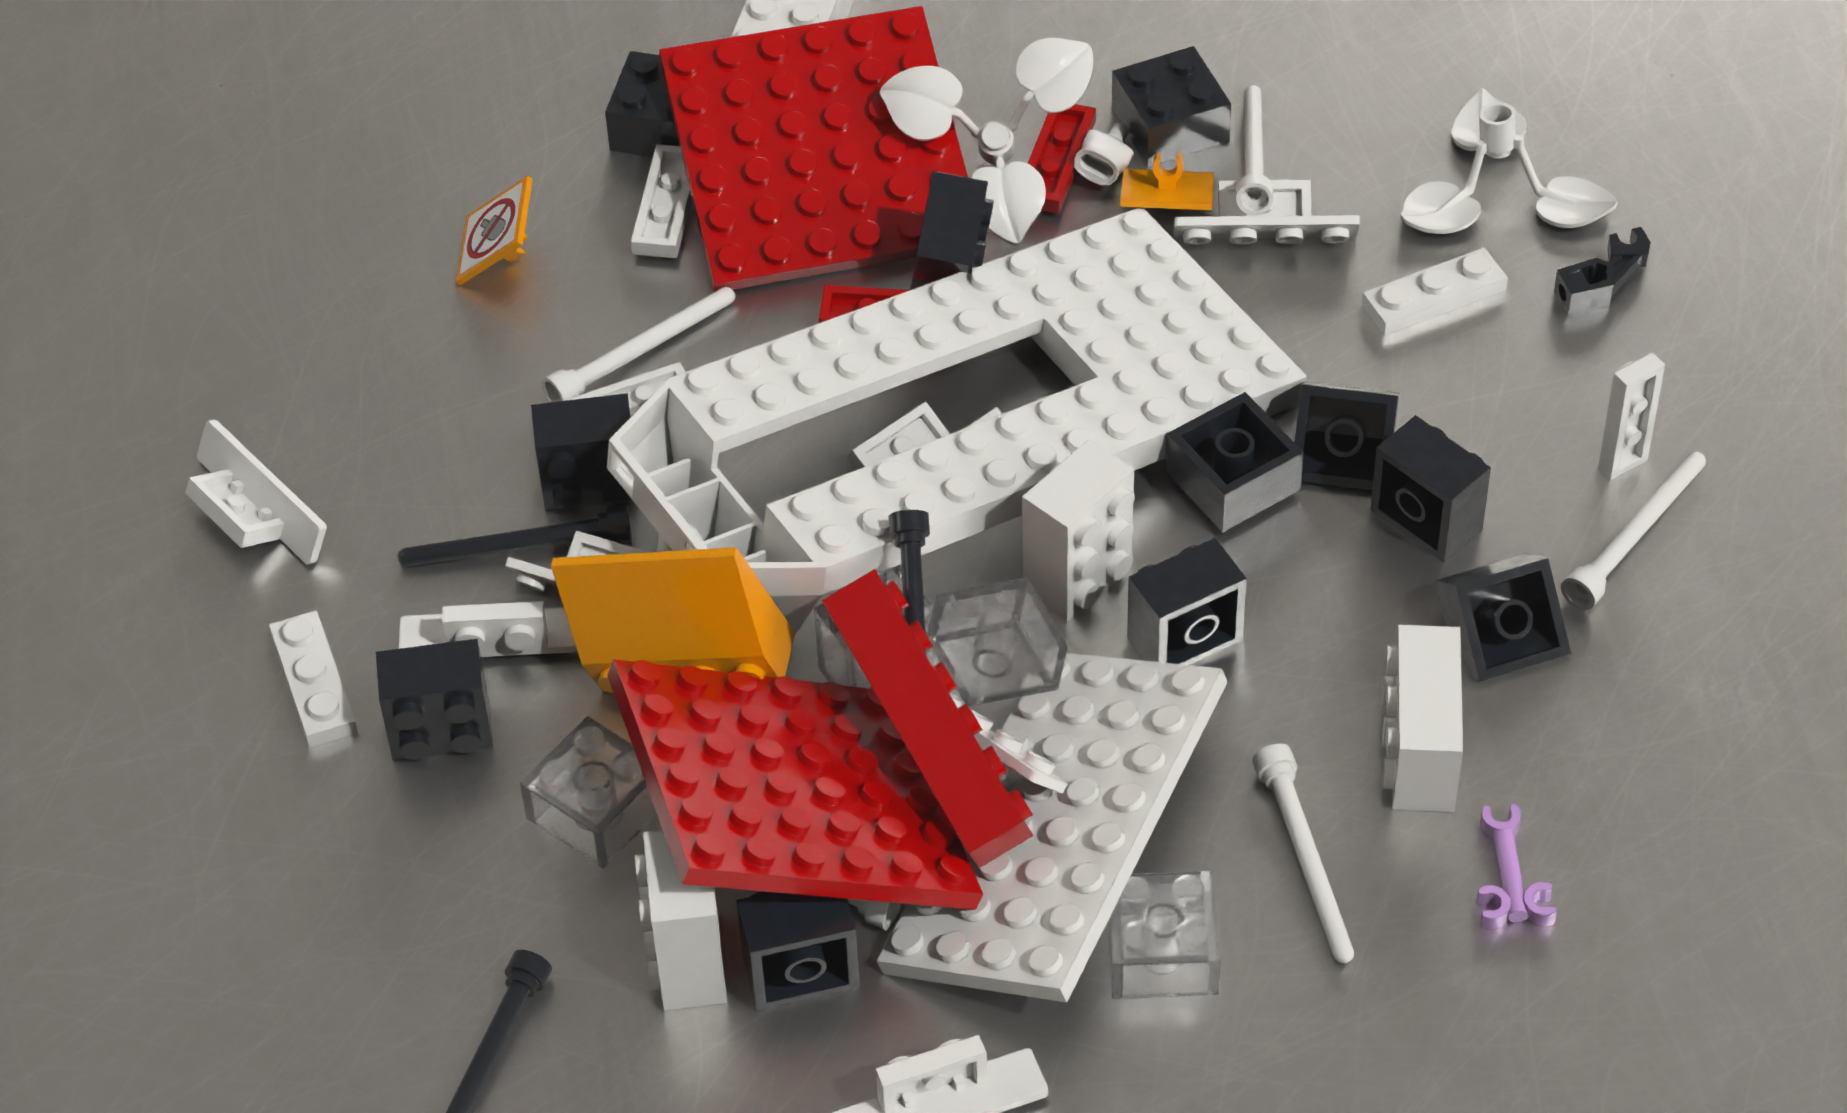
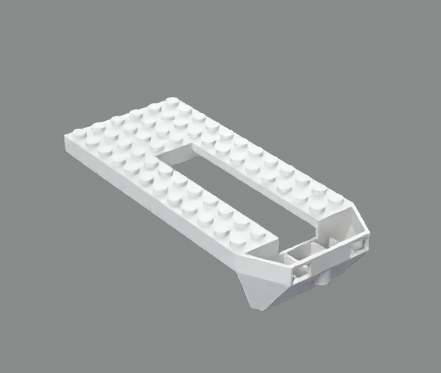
M1139 207L984 263L982 266L973 267L971 273L959 272L670 377L609 439L607 469L658 531L657 552L737 547L796 635L822 595L847 586L873 569L879 573L901 564V550L895 546V539L889 536L888 516L891 513L901 510H923L929 513L930 535L925 538L926 544L921 547L922 556L1022 516V496L1088 439L1134 470L1166 458L1167 433L1244 392L1268 416L1299 405L1301 385L1307 380V376L1144 208ZM1027 337H1031L1075 385L1074 387L767 504L764 523L717 468L718 455L723 451Z

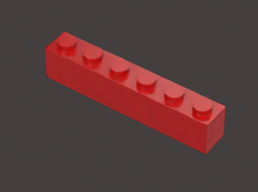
M873 569L823 599L822 602L976 865L981 868L1031 838L1033 834L1025 822L1026 819L1033 816L1030 808L1017 788L1008 793L999 777L1008 773L993 746L991 745L983 750L974 735L982 731V727L968 704L966 703L958 708L949 694L958 687L943 662L933 666L925 652L931 649L933 645L918 620L909 625L901 610L908 607L909 604L894 579L884 584L877 571Z

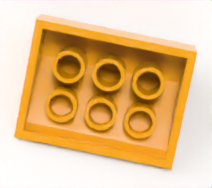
M737 547L558 557L552 560L551 569L581 664L602 692L613 693L607 677L613 659L634 662L644 660L653 664L679 667L695 666L700 669L723 672L741 671L759 679H763L764 676L778 678L786 674L795 632Z

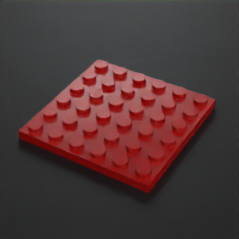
M923 6L659 49L661 68L714 292L723 287H729L734 290L916 258L933 171L968 177L953 118L949 130L943 136L930 141L915 140L906 136L894 124L880 96L881 87L893 76L904 70L918 66L939 67Z
M613 659L607 677L682 884L976 910L983 892L958 835L872 687L846 686L835 682L802 681L785 676L778 678L764 676L763 679H759L741 671L723 672L700 669L695 666L679 667L653 664L644 660L634 662Z

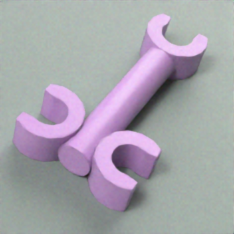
M1510 804L1508 821L1505 822L1496 821L1492 817L1490 806H1483L1481 831L1485 836L1494 840L1502 888L1494 885H1485L1478 888L1477 905H1493L1497 908V910L1482 911L1480 924L1483 929L1496 930L1503 927L1508 920L1514 923L1527 920L1533 925L1540 927L1550 926L1555 923L1556 906L1541 907L1536 904L1539 901L1551 900L1552 884L1536 882L1531 884L1524 892L1514 838L1518 833L1521 821V811L1517 804Z

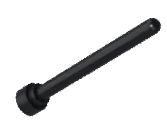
M627 505L607 507V512L598 513L597 519L406 547L399 551L397 559L402 566L411 567L572 542L576 531L620 544L632 543Z
M923 510L896 511L888 516L889 536L895 539V546L901 550L903 596L909 604L904 609V617L909 625L918 620L926 633L921 547L926 544L925 538L930 535L929 513Z
M516 950L513 953L505 969L507 977L505 984L508 989L446 1113H470L526 998L533 997L535 992L543 990L552 972V966L542 956L528 950Z

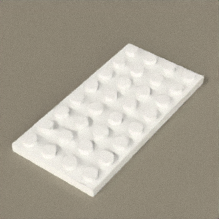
M1044 651L1001 731L1022 741L1024 746L1021 752L1024 754L1031 751L1055 764L1056 766L1052 773L1066 782L1067 786L1064 792L1060 793L1033 783L1014 769H1010L1003 785L1008 793L1017 788L1030 808L1033 816L1026 819L1025 822L1033 836L981 868L976 865L959 838L983 892L976 910L907 904L877 959L883 974L1067 1003L1228 683L1222 668Z

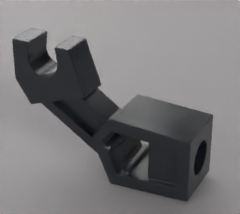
M1642 227L1631 230L1629 241L1631 244L1621 242L1617 233L1609 235L1607 246L1609 262L1593 258L1557 270L1554 293L1567 316L1610 307L1611 297L1639 267H1646L1651 242Z

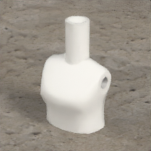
M1117 122L1112 126L1108 134L1094 129L1089 130L1081 150L1076 153L1074 158V167L1078 173L1099 185H1111L1116 181L1117 177L1127 168L1134 154L1133 149L1124 143L1129 134L1128 126L1122 122Z

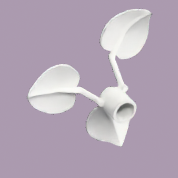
M1055 37L1036 40L1024 48L1017 60L1016 77L1019 84L1029 91L1022 97L1010 122L1007 124L1003 121L993 120L985 123L981 128L977 127L962 110L955 107L963 94L960 81L951 72L941 67L918 66L904 70L893 76L881 87L880 96L894 124L901 132L912 139L930 141L943 136L951 126L952 116L958 118L971 132L973 137L978 138L981 157L986 162L996 165V167L979 168L971 177L988 181L985 198L994 200L988 229L1003 240L1018 245L1040 214L1045 202L1046 189L1042 176L1033 166L1021 161L1011 162L1005 166V162L1014 153L1013 132L1017 130L1021 117L1034 97L1039 107L1050 114L1060 113L1074 106L1081 99L1089 85L1093 72V52L1091 46L1086 42Z
M1481 88L1463 106L1452 125L1453 142L1464 150L1476 151L1467 185L1462 190L1457 185L1444 181L1428 182L1418 186L1406 197L1400 219L1417 230L1434 234L1454 233L1469 227L1481 214L1480 202L1469 196L1475 190L1484 154L1486 153L1491 158H1504L1509 156L1513 149H1516L1534 193L1541 197L1536 202V213L1543 221L1550 225L1561 228H1576L1590 224L1612 212L1618 205V199L1604 188L1588 180L1572 176L1555 177L1548 182L1546 188L1543 187L1537 178L1524 146L1527 121L1513 106L1498 101L1487 90Z

